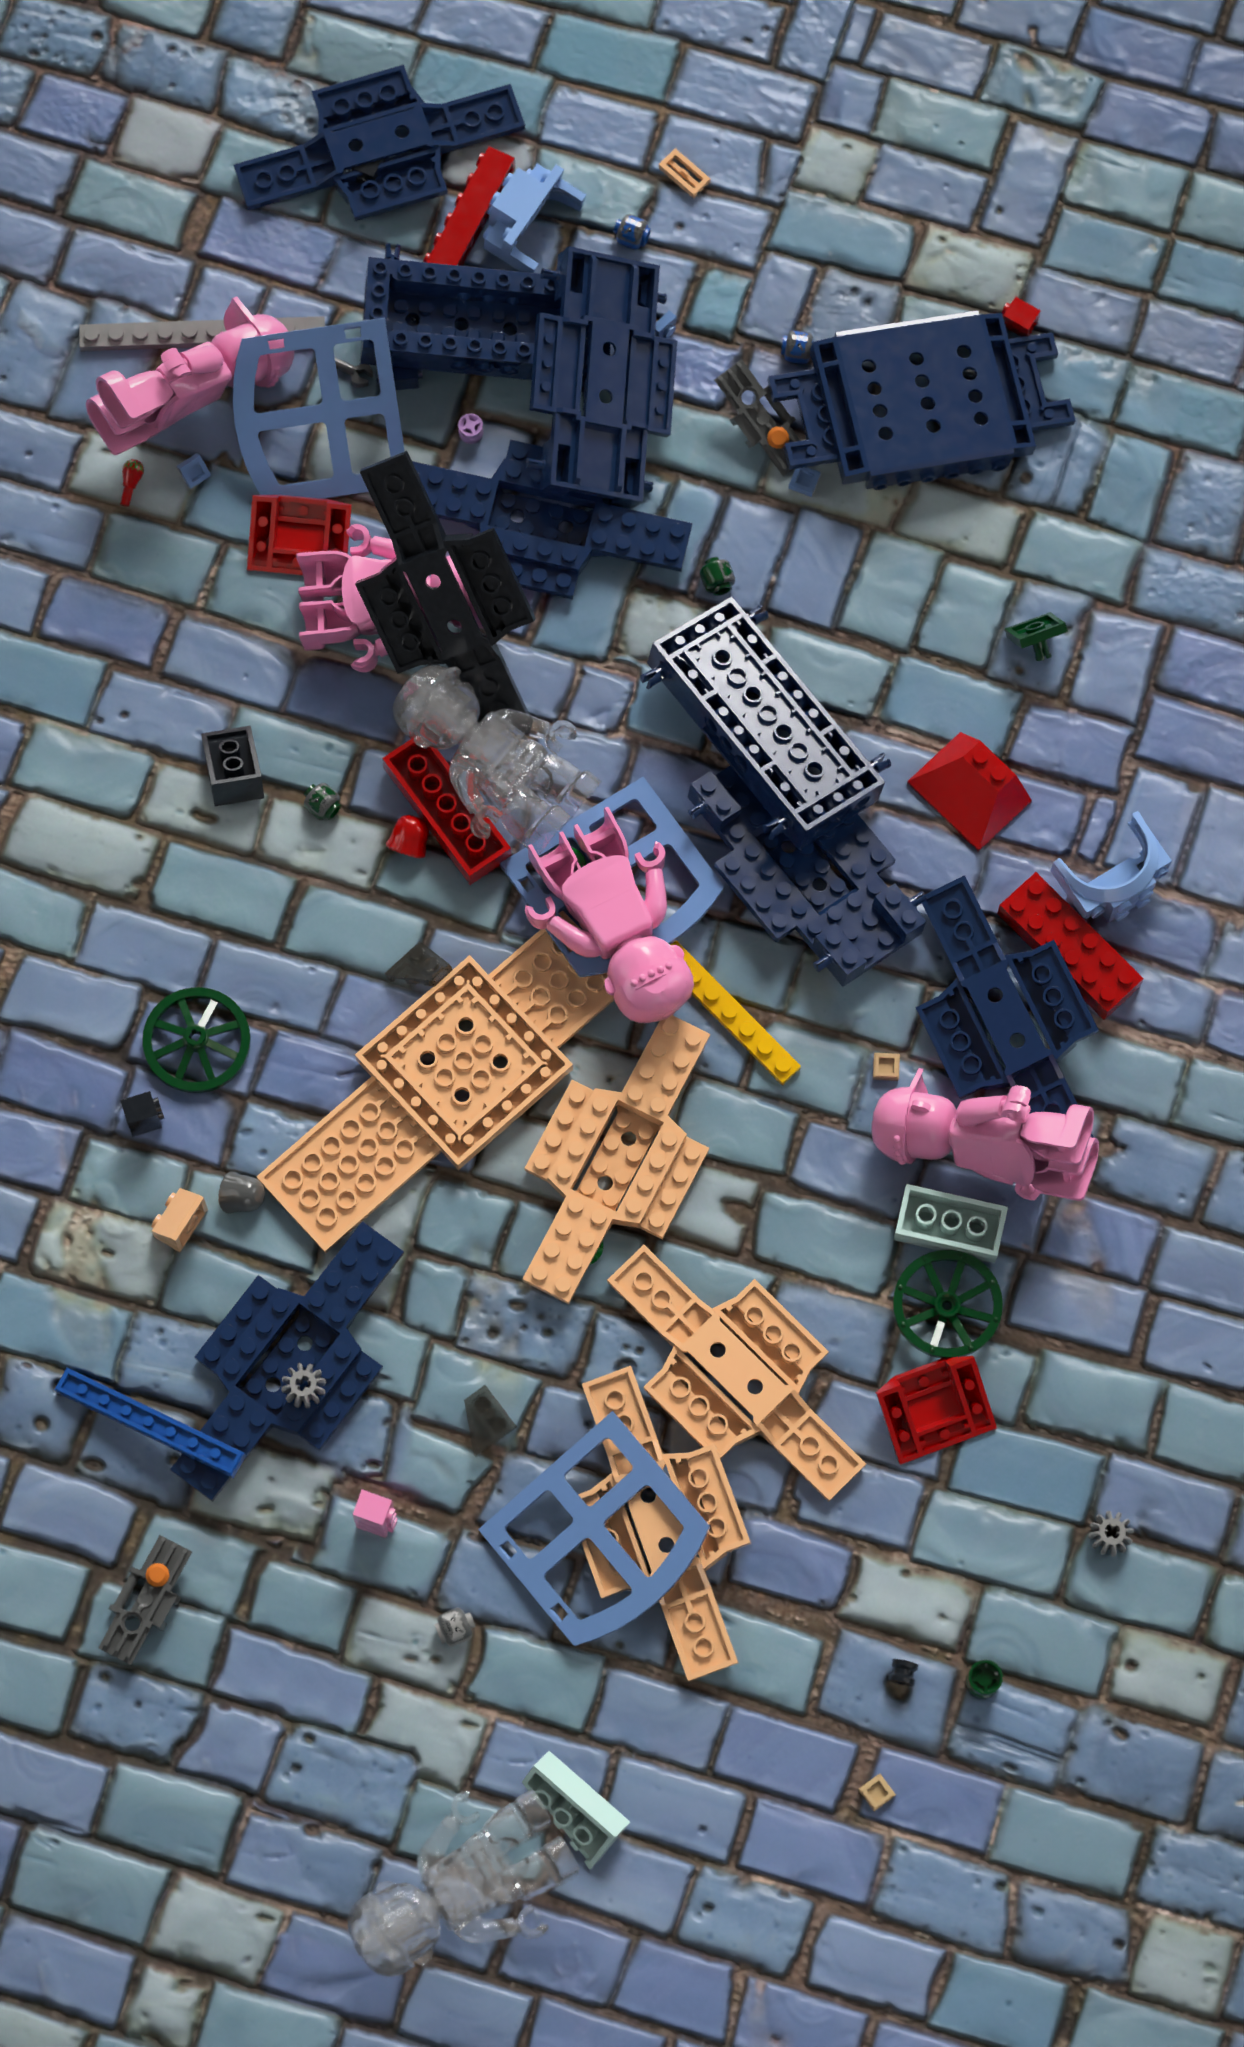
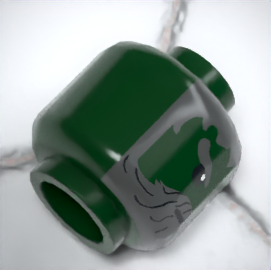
M712 557L706 560L705 565L700 569V577L707 592L720 596L732 590V586L735 583V575L729 561Z
M320 783L317 786L312 784L304 793L306 797L304 807L318 820H331L341 809L340 795L326 783Z

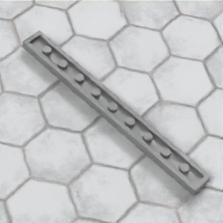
M324 316L276 318L284 324L288 332L325 326ZM224 320L79 325L80 351L190 348L205 342H212L216 335L226 331Z

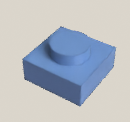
M670 310L656 322L655 336L669 338L675 332L676 316Z
M198 453L177 465L180 474L189 488H193L211 476Z
M809 467L795 469L788 489L812 497L821 472Z

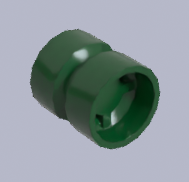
M991 1660L976 1662L966 1676L965 1684L969 1693L978 1699H987L996 1694L1003 1682L1001 1668Z

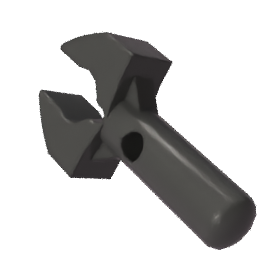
M335 357L336 369L351 375V385L357 388L369 386V381L360 378L358 374L364 373L374 378L370 365L360 364L353 366Z

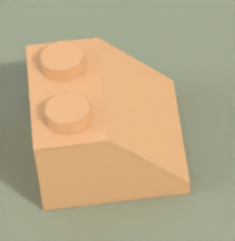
M179 1188L176 1194L173 1192L169 1196L165 1204L167 1206L166 1210L162 1215L158 1214L151 1227L153 1228L152 1234L156 1239L181 1252L208 1211L204 1197Z

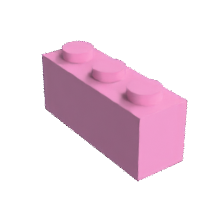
M361 1490L353 1512L356 1528L386 1538L388 1532L393 1533L398 1520L392 1500Z

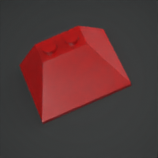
M252 495L247 570L303 575L296 559L297 553L339 551L348 554L349 535L346 530L350 528L352 505L328 499L287 495Z
M962 732L957 734L907 781L978 852L1032 802L1017 775L984 743Z
M974 1356L938 1359L892 1377L876 1392L900 1465L997 1428Z

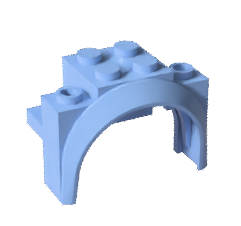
M538 163L533 170L528 169L526 172L518 167L514 174L509 173L503 182L504 188L501 193L496 192L489 203L491 205L487 212L490 215L489 227L482 237L485 239L483 248L520 272L536 273L539 263L517 249V238L520 235H524L548 199L561 202L580 211L584 205L586 194L562 179L564 169L557 164L552 171L545 169Z
M1138 811L1132 814V820L1128 822V826L1142 847V851L1139 853L1141 856L1138 858H1128L1089 883L1080 880L1074 875L1061 858H1058L1052 864L1050 871L1067 894L1066 902L1073 909L1076 908L1084 920L1090 916L1094 919L1101 914L1108 923L1114 919L1116 921L1122 920L1129 914V910L1135 906L1139 909L1150 902L1149 898L1154 893L1153 889L1156 884L1155 879L1158 880L1169 872L1168 869L1172 860Z

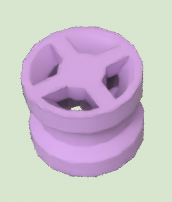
M471 413L465 414L460 418L458 428L461 440L468 444L480 441L483 436L481 418Z

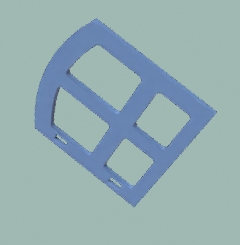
M385 318L241 339L233 379L234 422L246 468L260 495H287L323 499L369 492L361 474H354L351 469L345 429V420L348 418L382 414L385 418L390 457L405 452ZM360 328L361 336L346 338L344 330ZM284 339L283 348H269L268 341ZM372 340L380 394L372 397L343 400L340 396L333 348L336 344ZM312 348L316 356L322 402L317 405L256 413L254 411V387L259 357L266 354ZM320 422L325 423L333 476L327 479L280 485L262 450L258 438L259 432Z
M644 777L532 843L538 856L542 857L558 847L559 832L563 831L568 841L574 840L579 846L574 837V825L578 824L583 835L591 833L590 828L604 820V808L609 807L612 814L632 802L639 803L656 826V830L628 846L631 868L637 865L635 854L640 852L642 857L647 859L653 855V847L655 841H657L664 848H672L699 885L690 898L670 918L653 929L652 936L665 940L669 945L697 924L724 890L722 882ZM528 846L499 863L527 905L534 907V911L537 914L542 915L549 911L545 898L551 896L555 904L556 916H560L559 912L566 908L563 901L553 893L544 894L526 869L531 864ZM583 852V853L585 854V856L587 857V859L590 861V859H589V857L587 856V854H586L585 852ZM525 879H528L534 887L529 892L520 883ZM545 929L579 977L607 973L611 958L602 959L600 956L585 958L573 951L570 952L560 940Z
M612 1411L478 1530L574 1646H578L619 1630L654 1606L689 1568L710 1530V1525L620 1418ZM611 1439L632 1464V1471L595 1504L588 1506L568 1483L566 1474L604 1440ZM646 1486H650L683 1525V1531L673 1549L651 1577H647L605 1527V1522ZM551 1491L572 1516L573 1522L535 1557L529 1559L507 1533L506 1529L510 1523L544 1493ZM589 1538L631 1587L632 1593L615 1605L580 1620L546 1580V1574L585 1539ZM508 1541L517 1551L512 1558L501 1547ZM559 1603L568 1613L563 1621L552 1609Z

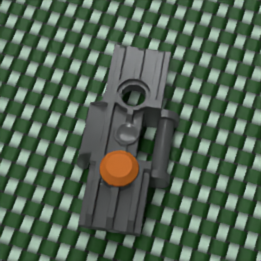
M741 359L714 379L738 413L729 421L733 426H739L747 438L745 443L749 448L759 443L782 476H785L791 470L788 468L784 444L800 441L790 427L796 419L794 416H790L780 401L772 402L769 385L762 388ZM744 391H751L754 394L750 405H746L742 401ZM765 396L783 421L781 425L777 426L760 402L761 397Z
M159 1535L142 1568L138 1570L131 1566L129 1570L130 1575L114 1605L111 1604L108 1608L116 1613V1616L98 1649L132 1665L152 1626L163 1632L167 1625L164 1620L173 1604L178 1605L181 1598L171 1591L189 1560L192 1551ZM139 1579L145 1580L146 1583L130 1611L124 1610L123 1608ZM137 1618L140 1620V1626L138 1629L130 1631L125 1627L126 1620Z

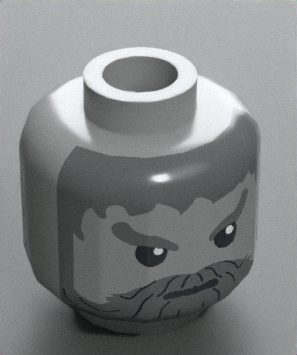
M455 1608L439 1615L438 1623L434 1624L442 1644L447 1643L451 1647L472 1638L471 1629L476 1627L470 1612L465 1614L461 1608Z

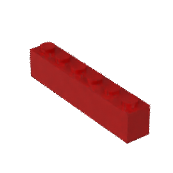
M488 146L485 154L481 153L476 163L477 169L474 173L471 172L469 174L464 193L460 192L458 194L453 213H448L444 221L445 228L443 232H439L433 242L434 248L431 253L428 252L425 255L423 262L457 266L464 265L490 216L487 212L491 207L489 203L496 192L501 193L504 188L503 182L509 173L513 174L515 170V157Z

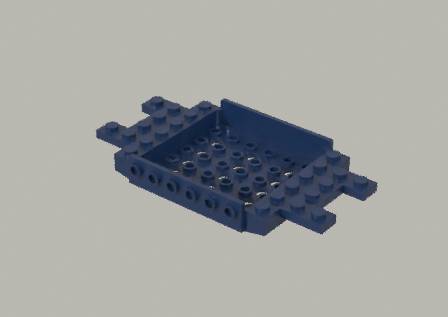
M978 311L836 332L834 337L812 342L809 351L814 369L771 375L767 379L772 402L797 399L806 440L784 444L789 470L837 462L842 485L866 481V489L883 490L891 485L903 487L917 481L928 483L942 477L953 479L967 473L969 475H977L986 470L1002 471L1009 466L1012 458L1033 455L1036 448L1033 431L1071 426L1076 422L1070 399L1046 402L1038 372L1037 361L1057 359L1058 351L1053 332L1008 339L1002 313L979 314ZM959 347L968 348L970 356L968 358L960 357L957 354V349ZM913 354H918L923 358V363L921 365H913L909 357ZM866 361L872 362L876 370L871 373L865 372L862 369V364ZM966 369H971L976 373V378L974 380H967L963 377L962 372ZM923 376L928 380L929 385L925 388L918 387L915 379ZM877 384L881 388V393L878 395L870 394L867 390L868 385ZM976 391L981 394L982 400L974 403L970 401L968 394ZM923 399L932 400L934 408L925 410L921 406V401ZM882 406L886 409L887 415L882 418L877 417L873 413V408ZM976 414H983L987 417L988 422L985 425H979L974 421V416ZM930 421H935L939 424L940 430L935 433L930 432L926 424ZM884 428L890 430L892 438L889 440L881 439L878 434L879 430Z

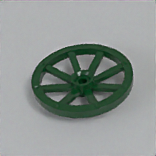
M203 987L182 989L161 1000L148 1016L142 1038L144 1054L153 1073L166 1085L187 1093L209 1092L229 1083L245 1065L251 1045L249 1025L241 1008L227 995ZM202 998L210 1000L198 1024H195L186 1003L187 999ZM178 1003L187 1028L185 1029L159 1019L166 1010ZM218 1004L226 1007L236 1018L235 1021L205 1029ZM155 1027L183 1037L153 1052L152 1038ZM240 1028L241 1046L239 1053L209 1039V1037ZM194 1034L200 1035L198 1041L191 1039ZM186 1046L176 1075L173 1077L160 1066L157 1060ZM207 1047L235 1060L218 1077H215L205 1051ZM194 1052H198L208 1079L207 1081H183Z
M955 1250L933 1251L914 1260L901 1274L893 1295L894 1318L901 1334L917 1350L936 1358L963 1357L978 1351L992 1338L1002 1316V1293L993 1273L977 1258ZM938 1261L957 1262L948 1291L944 1292L931 1263ZM967 1265L974 1269L985 1282L957 1296L955 1293L964 1266ZM922 1267H924L937 1298L906 1286L910 1278ZM987 1290L991 1292L993 1301L992 1315L960 1306L962 1303ZM903 1294L932 1305L934 1308L905 1319L902 1306ZM949 1302L951 1309L945 1310L942 1305ZM957 1314L987 1322L989 1325L972 1342ZM938 1316L939 1319L930 1344L919 1338L910 1328ZM946 1320H950L964 1346L956 1348L938 1347Z

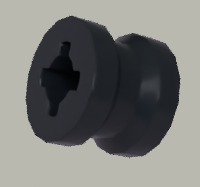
M893 1659V1673L889 1675L888 1681L904 1686H914L915 1679L913 1676L914 1672L918 1669V1664L907 1660Z

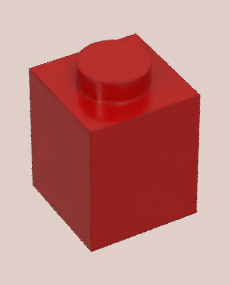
M1015 296L1011 304L1008 302L1005 304L1001 313L1006 329L1020 337L1030 335L1038 323L1041 310Z

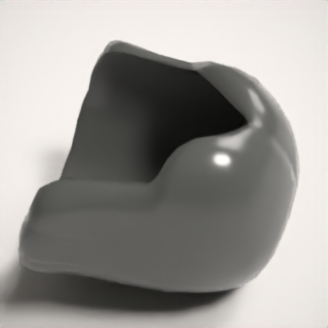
M233 1171L226 1173L221 1181L218 1194L220 1208L229 1214L251 1212L258 1209L265 1197L263 1184L254 1177Z

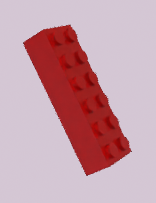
M422 731L382 758L383 768L419 817L425 821L430 832L469 885H472L500 866L499 863L511 857V847L425 731Z
M1037 872L1030 876L999 905L997 914L1033 950L1052 940L1055 941L1084 1001L1103 1020L1109 1017L1140 988L1144 978Z

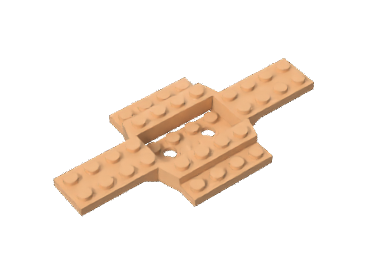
M671 1015L667 1019L659 1021L622 1092L598 1088L592 1090L571 1080L524 1168L526 1172L548 1182L565 1200L522 1279L523 1282L569 1304L612 1224L640 1228L663 1240L709 1152V1147L687 1137V1134L669 1116L710 1038V1033ZM617 1109L618 1113L577 1190H573L613 1112ZM626 1132H631L636 1136V1142L631 1146L624 1145L621 1141L622 1135ZM658 1132V1134H657V1136H656V1138H655V1140H654L652 1146L650 1147V1145H651V1143H652V1141H653V1139H654L656 1133ZM648 1151L643 1163L641 1164L646 1152ZM639 1168V1170H638V1172H637V1174H636V1176H635L633 1182L631 1183V1181H632V1179H633V1177H634V1175H635L637 1169ZM606 1176L612 1180L613 1185L609 1190H602L598 1187V1180L601 1177ZM629 1187L624 1199L622 1200L627 1188Z
M645 1245L636 1251L607 1279V1283L673 1347L663 1368L643 1389L702 1448L715 1444L720 1459H722L734 1446L761 1434L828 1502L866 1466V1463L809 1408L799 1395L810 1371L828 1355L829 1351L755 1279L736 1297L711 1308L700 1300ZM720 1343L725 1347L726 1352L722 1357L717 1358L711 1354L710 1348L713 1344ZM683 1352H688L753 1416V1422ZM758 1380L762 1383L763 1389L759 1394H752L748 1391L747 1385L750 1381Z
M631 1366L583 1383L582 1386L596 1425L613 1411L662 1470L666 1465L673 1483L710 1525V1530L698 1552L699 1558L695 1556L689 1568L677 1583L659 1600L688 1682L739 1664L706 1571L725 1557L728 1552L751 1544L716 1445L711 1444L690 1453L663 1454ZM611 1439L604 1440L603 1445L612 1473L591 1490L578 1494L588 1506L595 1504L632 1471V1464ZM646 1486L627 1504L652 1571L651 1574L626 1505L605 1522V1527L647 1577H651L670 1553L662 1552L659 1549V1542L663 1538L668 1537L673 1540L675 1545L683 1531V1525L657 1494L655 1500L651 1503H645L641 1499L642 1491L646 1488H651ZM589 1538L585 1539L582 1542V1546L601 1599L626 1590L632 1591L631 1587Z

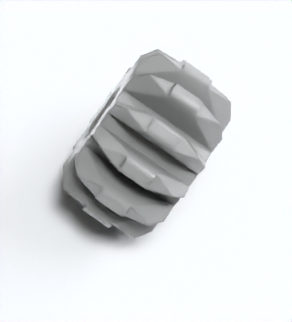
M299 1363L297 1365L298 1372L289 1368L288 1372L291 1377L283 1376L282 1381L288 1385L283 1386L281 1389L282 1393H289L286 1397L287 1402L295 1399L294 1405L299 1408L302 1401H304L305 1407L310 1408L309 1400L312 1399L314 1403L318 1404L320 1400L316 1394L325 1395L326 1392L321 1386L326 1384V1380L319 1378L322 1374L320 1369L312 1373V1364H309L306 1370H303L302 1364ZM304 1381H307L309 1388L305 1387L303 1391H300L298 1384H303Z
M1111 1511L1106 1512L1105 1518L1098 1514L1096 1516L1098 1523L1092 1522L1089 1526L1092 1530L1096 1531L1088 1535L1089 1539H1097L1092 1547L1095 1549L1101 1545L1103 1548L1100 1554L1102 1555L1107 1552V1549H1110L1112 1557L1116 1556L1117 1549L1124 1553L1126 1551L1124 1544L1131 1545L1133 1541L1128 1535L1133 1534L1134 1530L1132 1528H1125L1130 1523V1520L1119 1521L1122 1515L1120 1512L1116 1514L1115 1518H1112ZM1108 1530L1116 1531V1535L1114 1537L1110 1536L1108 1538L1105 1534Z

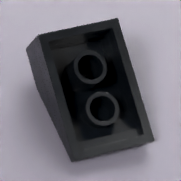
M251 725L201 733L214 807L263 799L262 776Z

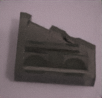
M419 941L384 974L390 982H394L395 979H402L407 984H423L424 986L435 987L453 969L448 962Z
M486 1385L464 1400L475 1457H478L517 1428Z

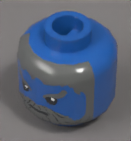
M627 214L622 220H617L613 233L617 234L616 240L618 244L637 250L641 246L645 247L651 228H648V222L645 219Z
M791 330L788 335L783 336L781 355H785L787 362L807 364L811 356L809 350L813 342L812 334Z

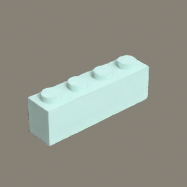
M550 1751L532 1767L522 1781L543 1810L548 1809L554 1819L552 1822L558 1829L562 1828L571 1839L569 1843L575 1851L580 1850L587 1859L584 1863L590 1870L630 1823L628 1819Z

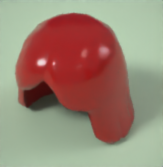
M404 815L400 817L392 830L390 838L386 842V847L406 856L419 859L426 856V845L429 835L427 824L417 816Z

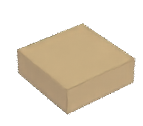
M874 1053L873 1080L898 1081L900 1054Z
M880 1773L858 1789L874 1812L896 1796Z

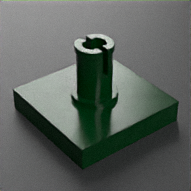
M1051 612L1005 628L1007 638L1021 649L1033 645L1036 661L1045 660L1044 656H1046V659L1051 657L1047 639L1068 632L1066 623Z

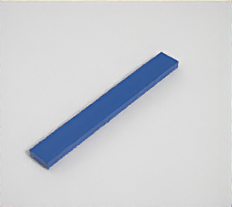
M66 1368L54 1389L56 1393L233 1479L246 1457L244 1452L69 1368Z

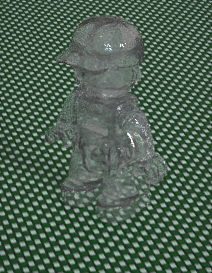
M427 665L415 672L403 684L402 689L395 697L392 714L396 725L408 737L414 738L415 743L422 748L431 746L436 749L446 750L453 748L457 744L459 745L451 758L449 777L462 803L470 814L474 813L470 822V828L476 837L488 839L490 836V825L483 820V817L490 818L495 823L501 818L503 825L514 838L527 849L528 845L532 844L536 853L540 856L554 835L564 828L583 802L593 795L602 782L590 771L585 770L581 772L570 762L557 755L563 745L557 741L555 736L567 740H575L577 737L575 726L566 720L557 721L552 726H549V722L513 709L489 712L479 723L477 722L480 716L479 701L473 687L468 682L462 683L460 681V669L457 667L447 668L441 665ZM526 736L538 739H542L544 737L546 747L553 754H548L547 750L540 743L532 739H529ZM536 789H539L541 792H543L544 799L548 801L552 805V807L548 805L544 800H542L538 795H536L534 791ZM479 791L483 793L490 805H484L485 801Z
M532 1789L495 1812L485 1821L481 1830L471 1836L460 1848L445 1857L449 1845L460 1830L459 1826H467L480 1819L478 1812L468 1817L459 1813L457 1807L461 1803L468 1801L470 1792L458 1793L451 1804L450 1816H446L420 1849L417 1865L421 1875L420 1883L424 1892L413 1884H394L391 1881H384L377 1885L375 1895L371 1891L353 1905L347 1918L348 1932L357 1953L371 1970L381 1976L393 1977L404 1974L414 1968L415 1964L413 1962L415 1961L419 1965L428 1963L433 1956L432 1949L440 1937L441 1926L439 1920H442L447 1930L454 1931L459 1938L471 1943L506 1939L517 1936V1933H520L521 1936L527 1939L542 1937L547 1932L549 1926L541 1923L536 1929H530L525 1925L524 1918L535 1910L532 1904L525 1907L515 1920L513 1918H481L491 1911L518 1903L519 1900L532 1901L541 1898L577 1877L580 1871L572 1852L560 1836L547 1842L541 1849L513 1864L507 1855L513 1849L546 1832L552 1825L543 1803Z

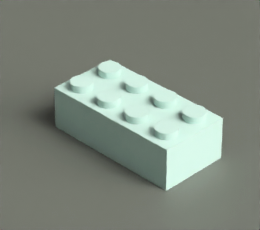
M906 1184L893 1240L934 1250L960 1251L972 1255L978 1260L995 1263L1008 1207Z

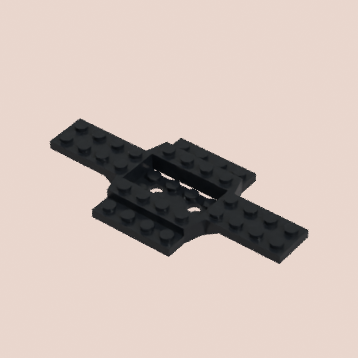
M408 451L362 468L360 474L392 540L396 557L385 565L379 573L358 580L355 585L397 674L420 665L446 664L455 675L486 742L532 725L533 721L498 648L497 642L511 630L532 623L536 618L495 529L491 528L476 535H473V533L446 535ZM447 551L457 570V573L463 583V586L470 598V601L476 611V614L483 626L486 635H482L480 628L478 627V624L471 612V609L465 599V596L459 586V583L446 558ZM429 575H437L440 578L441 584L435 588L430 587L426 579ZM451 620L459 621L462 626L461 631L457 633L451 632L448 629V622Z

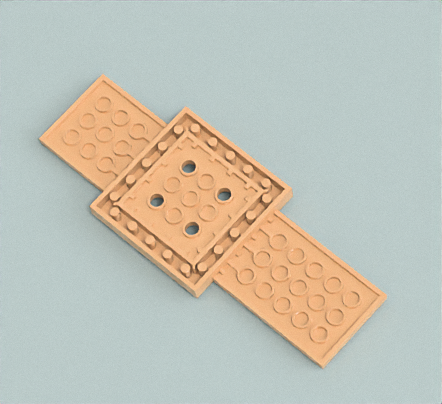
M563 910L559 913L562 919L579 928ZM540 929L489 975L469 955L355 1054L356 1061L371 1077L256 1178L326 1254L438 1154L442 1152L460 1170L573 1070V1064L559 1048L614 1001L613 996L607 994L605 990V979L608 977V974L579 977L545 929ZM469 1020L473 1023V1028L468 1032H463L458 1027L460 1022ZM430 1053L434 1055L435 1061L431 1065H424L420 1061L421 1056ZM499 1056L505 1057L508 1064L504 1068H496L493 1065L494 1059ZM466 1090L470 1095L469 1099L465 1102L457 1101L455 1099L456 1092Z

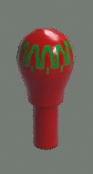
M136 459L127 460L122 467L124 489L120 505L125 507L130 506L133 489H136L138 482L144 474L143 464Z

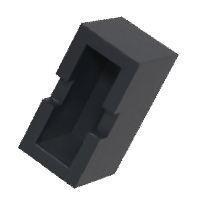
M150 1091L120 1100L132 1137L162 1128L160 1120L165 1119L158 1097L153 1099Z

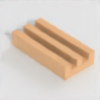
M676 148L659 163V169L693 199L697 196L698 192L704 190V186L710 184L711 179ZM675 158L692 174H694L701 182L698 183L693 177H691L688 174L687 171L681 168L672 159Z

